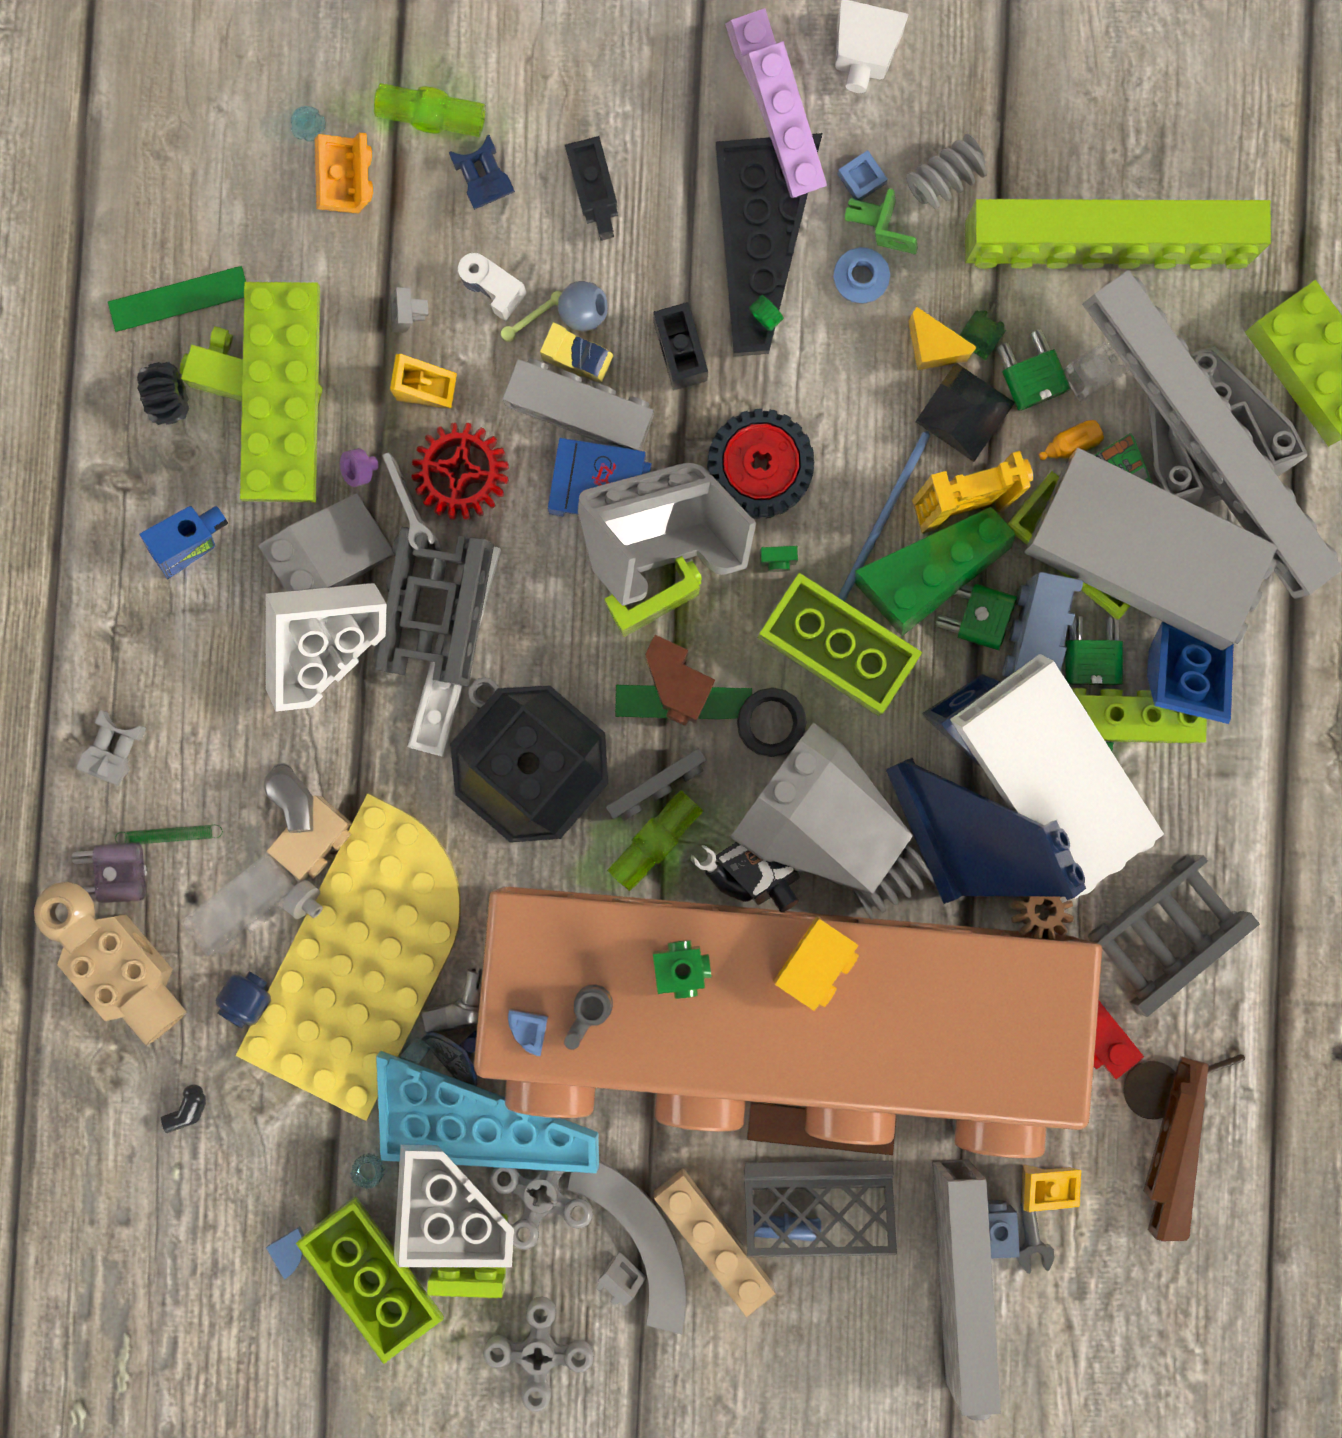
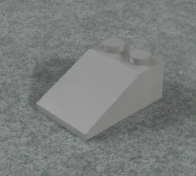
M357 493L286 527L258 545L287 592L346 586L394 556L392 547Z

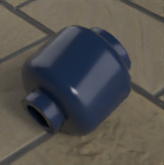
M250 971L246 977L240 974L232 975L216 997V1005L220 1008L217 1014L241 1029L245 1024L255 1025L271 1001L270 994L264 989L267 982Z

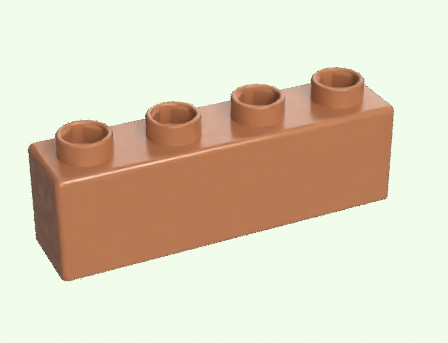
M504 886L489 894L474 1070L482 1078L507 1080L505 1106L508 1110L531 1116L549 1118L587 1117L594 1111L596 1088L657 1093L655 1119L661 1124L682 1129L713 1132L739 1130L744 1125L746 1101L807 1106L805 1132L812 1137L822 1140L859 1145L888 1144L894 1139L896 1114L956 1119L955 1145L966 1151L1005 1158L1041 1157L1045 1152L1047 1127L1081 1130L1089 1123L1102 946L1068 935L1061 936L1055 934V940H1045L1042 934L1041 939L1031 938L1032 932L1021 936L1019 931L874 918L871 920L870 918L794 911L780 912L779 910ZM815 917H818L859 946L855 953L859 957L852 969L847 974L841 972L832 984L837 987V990L825 1007L819 1004L816 1010L813 1011L776 986L773 980ZM691 940L692 947L700 946L701 955L709 954L712 978L704 979L705 988L697 989L698 996L675 999L674 992L658 994L653 952L668 950V943ZM682 963L675 970L678 974L685 975L690 971V967ZM595 984L600 985L610 992L613 999L611 1014L604 1023L590 1026L579 1046L574 1050H570L565 1046L564 1040L577 1018L574 1013L576 995L583 987ZM509 1009L548 1016L541 1056L527 1052L516 1041L508 1023Z

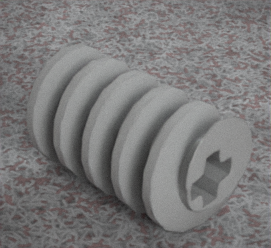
M965 134L963 141L956 140L953 142L952 149L944 148L940 153V157L933 156L929 159L928 165H919L916 173H907V184L914 197L921 204L929 203L934 209H938L940 204L937 196L940 195L945 201H950L952 197L949 188L952 187L957 193H962V179L972 186L975 184L974 171L982 178L987 175L985 158L976 140L970 134Z
M907 845L902 851L904 859L900 856L897 858L872 895L853 889L858 901L871 920L873 919V906L882 913L886 911L885 899H888L894 905L899 904L897 898L898 891L909 898L911 897L910 884H913L921 891L924 889L922 877L925 876L934 883L932 875L921 857Z

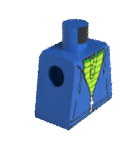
M189 506L148 528L139 535L165 577L169 579L215 547L211 534L226 526L228 522L217 506H214L198 516L192 506ZM189 533H195L192 536L185 537Z

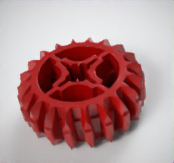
M451 423L450 434H446L443 427L440 426L437 428V433L440 436L439 439L435 441L428 434L425 436V439L430 447L427 449L423 446H418L416 449L424 459H413L412 465L422 471L413 473L411 478L414 482L424 483L417 486L415 491L419 496L428 494L423 501L426 507H430L437 502L434 512L439 516L448 507V517L450 520L456 519L458 510H461L464 520H470L469 509L472 508L481 517L484 515L481 504L486 502L488 507L493 509L496 504L490 496L492 494L498 497L504 496V491L496 486V484H508L509 482L508 476L499 473L509 469L508 462L497 461L505 455V451L502 447L493 449L498 442L495 436H491L483 441L486 436V430L482 427L473 436L471 423L465 424L463 433H459L457 423ZM460 445L457 447L452 458L436 461L444 450ZM471 446L479 449L486 455L489 461V471L482 470L481 467L471 464ZM464 461L466 470L471 472H468V474L463 473L457 483V477L454 472L450 473V471L459 470L460 465ZM432 472L439 473L440 476L450 479V498L442 495L435 489L432 481ZM486 482L479 492L471 497L461 499V496H464V492L470 484Z

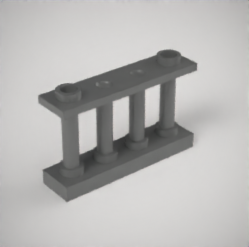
M1187 854L1181 857L1172 865L1171 868L1174 871L1108 926L1102 923L1088 934L1089 941L1102 946L1104 952L1136 989L1134 992L1136 997L1129 1003L1138 1014L1145 1017L1151 1015L1260 925L1250 912H1231L1203 878L1198 869L1208 862L1204 855H1193L1191 857ZM1185 880L1189 882L1220 920L1218 922L1220 928L1210 936L1208 934L1203 935L1170 894ZM1157 903L1161 905L1192 943L1190 945L1192 951L1182 959L1174 957L1142 918V915ZM1129 926L1133 928L1164 966L1162 969L1164 974L1154 982L1146 980L1114 941V938Z

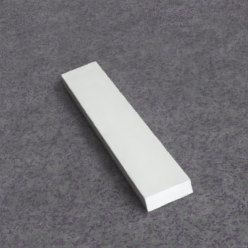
M498 547L493 549L481 620L501 549ZM458 564L453 583L461 585L464 564ZM439 634L433 654L448 657L452 636ZM431 662L407 747L444 757L463 686L432 680L435 662Z

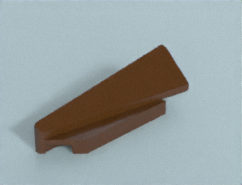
M1183 1056L1179 1058L1143 1189L1147 1196L1155 1201L1148 1231L1156 1240L1163 1242L1187 1241L1190 1237L1209 1067L1205 1062Z

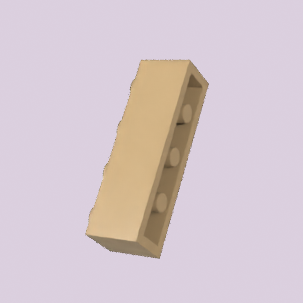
M684 1168L654 1190L655 1201L746 1317L776 1294L773 1282L754 1258H747L745 1246Z

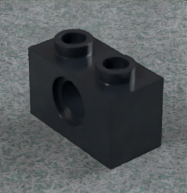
M686 302L654 311L653 323L673 391L706 382L708 380V369L689 303Z

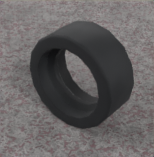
M771 687L758 690L746 699L739 710L737 728L739 737L747 748L757 755L775 757L786 754L797 745L805 733L807 721L804 708L797 697L786 690ZM763 702H779L787 707L792 715V730L788 737L780 743H763L751 731V714Z

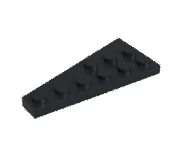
M823 133L812 134L817 154ZM770 137L717 141L715 148L733 357L769 354L775 328L772 331L766 329L754 317L749 307L761 295H764L780 311L808 193L794 198L790 197Z

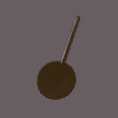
M1240 1054L1209 1065L1208 1074L1243 1062L1245 1056ZM1146 1061L1136 1065L1126 1076L1123 1086L1124 1098L1129 1108L1135 1114L1145 1119L1156 1120L1163 1118L1176 1072L1170 1066L1158 1061Z

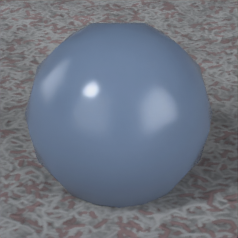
M586 281L570 283L558 299L560 317L573 330L583 332L593 330L606 318L608 309L606 295L595 283Z

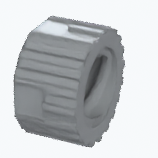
M478 678L469 688V699L479 709L486 702L478 699V688L484 685L492 688L493 693L499 688V685L490 678Z

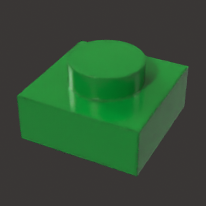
M798 546L761 547L759 552L760 566H768V571L770 572L789 571L790 565H796L798 561Z

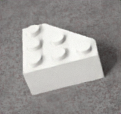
M375 583L266 594V691L276 712L313 707L323 697L321 693L334 680L339 682L359 662L357 658L371 644L376 646L385 637L387 604Z
M400 1145L394 1259L398 1267H512L513 1227L438 1145Z

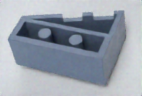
M1039 572L1028 579L1026 585H1020L1016 605L1021 606L1019 620L1014 619L1011 626L1009 640L1014 641L1012 656L1007 655L1005 658L1003 676L1009 677L1039 654L1053 660L1061 671L1066 652L1064 642L1068 625L1072 626L1075 614L1070 612L1074 591L1081 592L1083 580Z

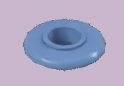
M859 247L847 251L839 258L835 265L833 277L836 288L844 298L851 302L864 304L875 301L884 294L889 285L890 271L888 263L881 254L870 248ZM858 266H865L872 272L873 277L868 283H858L852 277V270Z

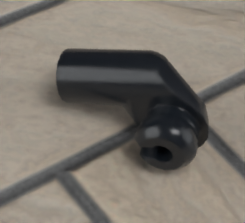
M187 1086L183 1091L184 1098L179 1110L161 1117V1124L165 1133L168 1134L193 1125L200 1120L206 1105V1096L203 1094L201 1086Z

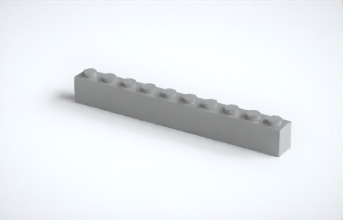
M1128 269L1082 304L1243 529L1278 546L1273 556L1277 560L1274 572L1292 597L1296 599L1312 594L1342 571L1336 551L1323 541L1317 532V526L1313 519L1304 514L1295 502L1296 498L1293 491L1288 486L1282 484L1274 473L1272 462L1259 452L1253 443V437L1249 430L1240 425L1231 413L1232 410L1229 402L1223 396L1218 395L1210 383L1208 373L1204 368L1195 363L1188 353L1189 349L1185 341L1181 337L1176 336L1167 324L1165 313L1159 307L1154 306L1146 294L1142 281L1133 276Z

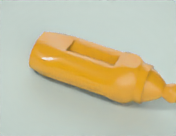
M1086 420L1058 433L1054 437L1053 442L1049 443L1045 452L1039 453L1040 460H1045L1047 457L1067 459L1077 448L1087 451L1098 446L1104 440L1100 425L1096 420Z

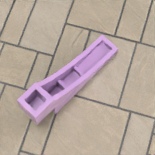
M766 9L752 12L725 23L735 57L747 78L768 129L790 197L794 198L827 186L784 41L775 42Z

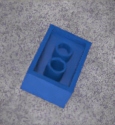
M1162 621L1148 651L1147 678L1154 706L1229 724L1232 708L1234 644L1224 650H1220Z

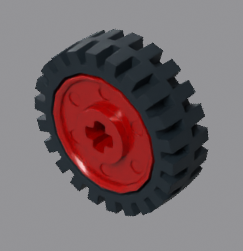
M763 408L754 409L752 412L747 410L727 420L726 424L717 431L709 448L707 469L710 475L719 482L751 518L759 519L766 517L767 519L787 512L805 495L813 477L814 452L807 433L804 434L802 427L797 422L794 423L788 415H780L777 411L771 409L763 411ZM757 457L760 461L767 459V470L764 471L761 467L755 470L753 468L754 458Z

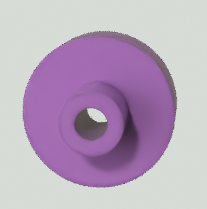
M360 448L345 451L340 457L342 476L347 484L352 487L367 484L371 481L372 471L378 469V461L374 456L368 457L366 452Z

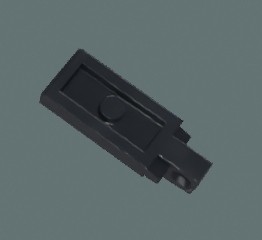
M596 136L565 144L582 214L585 216L587 224L596 222L600 241L614 238V230L610 218L618 216V206L600 137Z

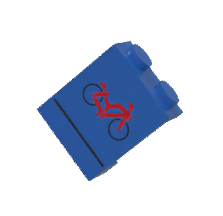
M559 438L548 503L549 514L564 517V513L578 515L579 495L584 490L651 472L652 463L645 462L646 452Z

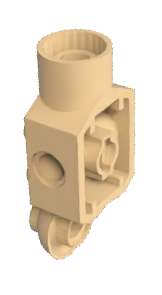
M70 882L55 883L46 888L37 898L34 916L35 923L40 932L50 940L60 942L64 946L57 966L104 1021L123 1018L145 1046H148L185 1016L187 1011L166 987L173 969L126 914L96 919L94 902L89 893L81 886ZM60 903L64 904L68 910V917L65 922L59 921L56 917L55 910Z

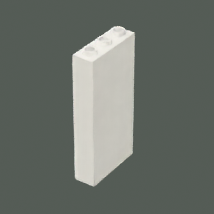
M1039 654L950 719L1009 809L1043 825L1057 820L1059 827L1067 833L1070 841L1069 850L1075 863L1081 866L1085 875L1084 884L1086 889L1077 895L1075 899L1080 895L1090 893L1098 882L1109 874L1120 871L1128 860L1139 852L1150 849L1155 844V841L1164 835L1053 660Z

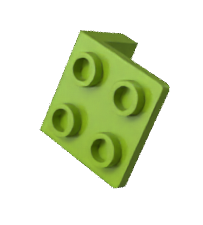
M500 1213L503 1216V1218L508 1222V1215L506 1213ZM432 1267V1273L428 1279L427 1296L502 1298L506 1284V1267Z

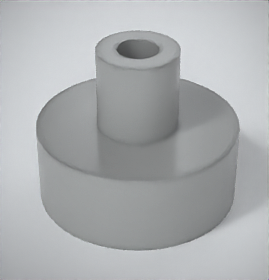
M303 880L288 893L284 900L283 908L297 919L306 914L315 918L323 909L315 901L320 895V890L308 880Z

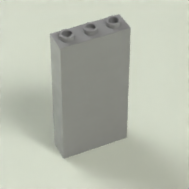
M1077 448L1068 458L1024 553L1078 580H1083L1084 583L1203 642L1224 650L1234 643L1238 644L1244 637L1248 628V624L1244 623L1248 612H1252L1260 602L1262 592L1259 591L1263 579H1268L1276 566L1277 560L1273 556L1278 546Z
M969 1159L932 1161L946 1384L962 1416H967L971 1420H987L991 1417V1414H1001L987 1183L984 1176Z

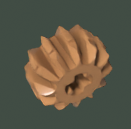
M1019 896L1022 901H1013L1011 903V908L1021 911V914L1011 917L1012 922L1018 923L1023 921L1025 924L1019 930L1021 936L1032 930L1031 938L1041 939L1043 934L1045 940H1055L1054 931L1061 936L1067 933V929L1062 922L1071 923L1074 919L1071 914L1064 913V910L1073 906V902L1066 901L1062 903L1061 897ZM1044 904L1046 905L1044 911L1049 910V916L1041 920L1038 918L1040 913L1035 914V908Z

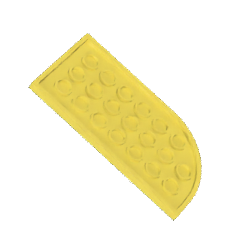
M371 794L366 795L348 831L352 835L339 849L319 888L320 895L315 901L323 907L321 913L315 918L306 914L268 990L271 996L269 1005L257 1023L250 1026L235 1055L365 1121L369 1118L378 1100L376 1056L380 1051L396 1057L400 1056L450 956L458 934L461 917V896L458 879L452 862L442 844L416 818Z

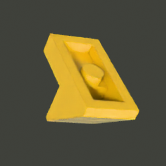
M1023 1165L1021 1203L1024 1211L1034 1212L1080 1207V1169L1071 1167L1042 1169Z

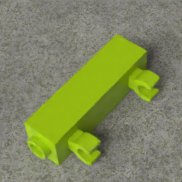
M214 326L210 337L209 349L191 345L189 354L185 353L181 360L180 374H182L181 379L189 387L242 402L243 359L226 355L233 340V335L229 334V330ZM318 383V404H319V400H320V397H321V394H322V390H323V388L320 386L319 383Z

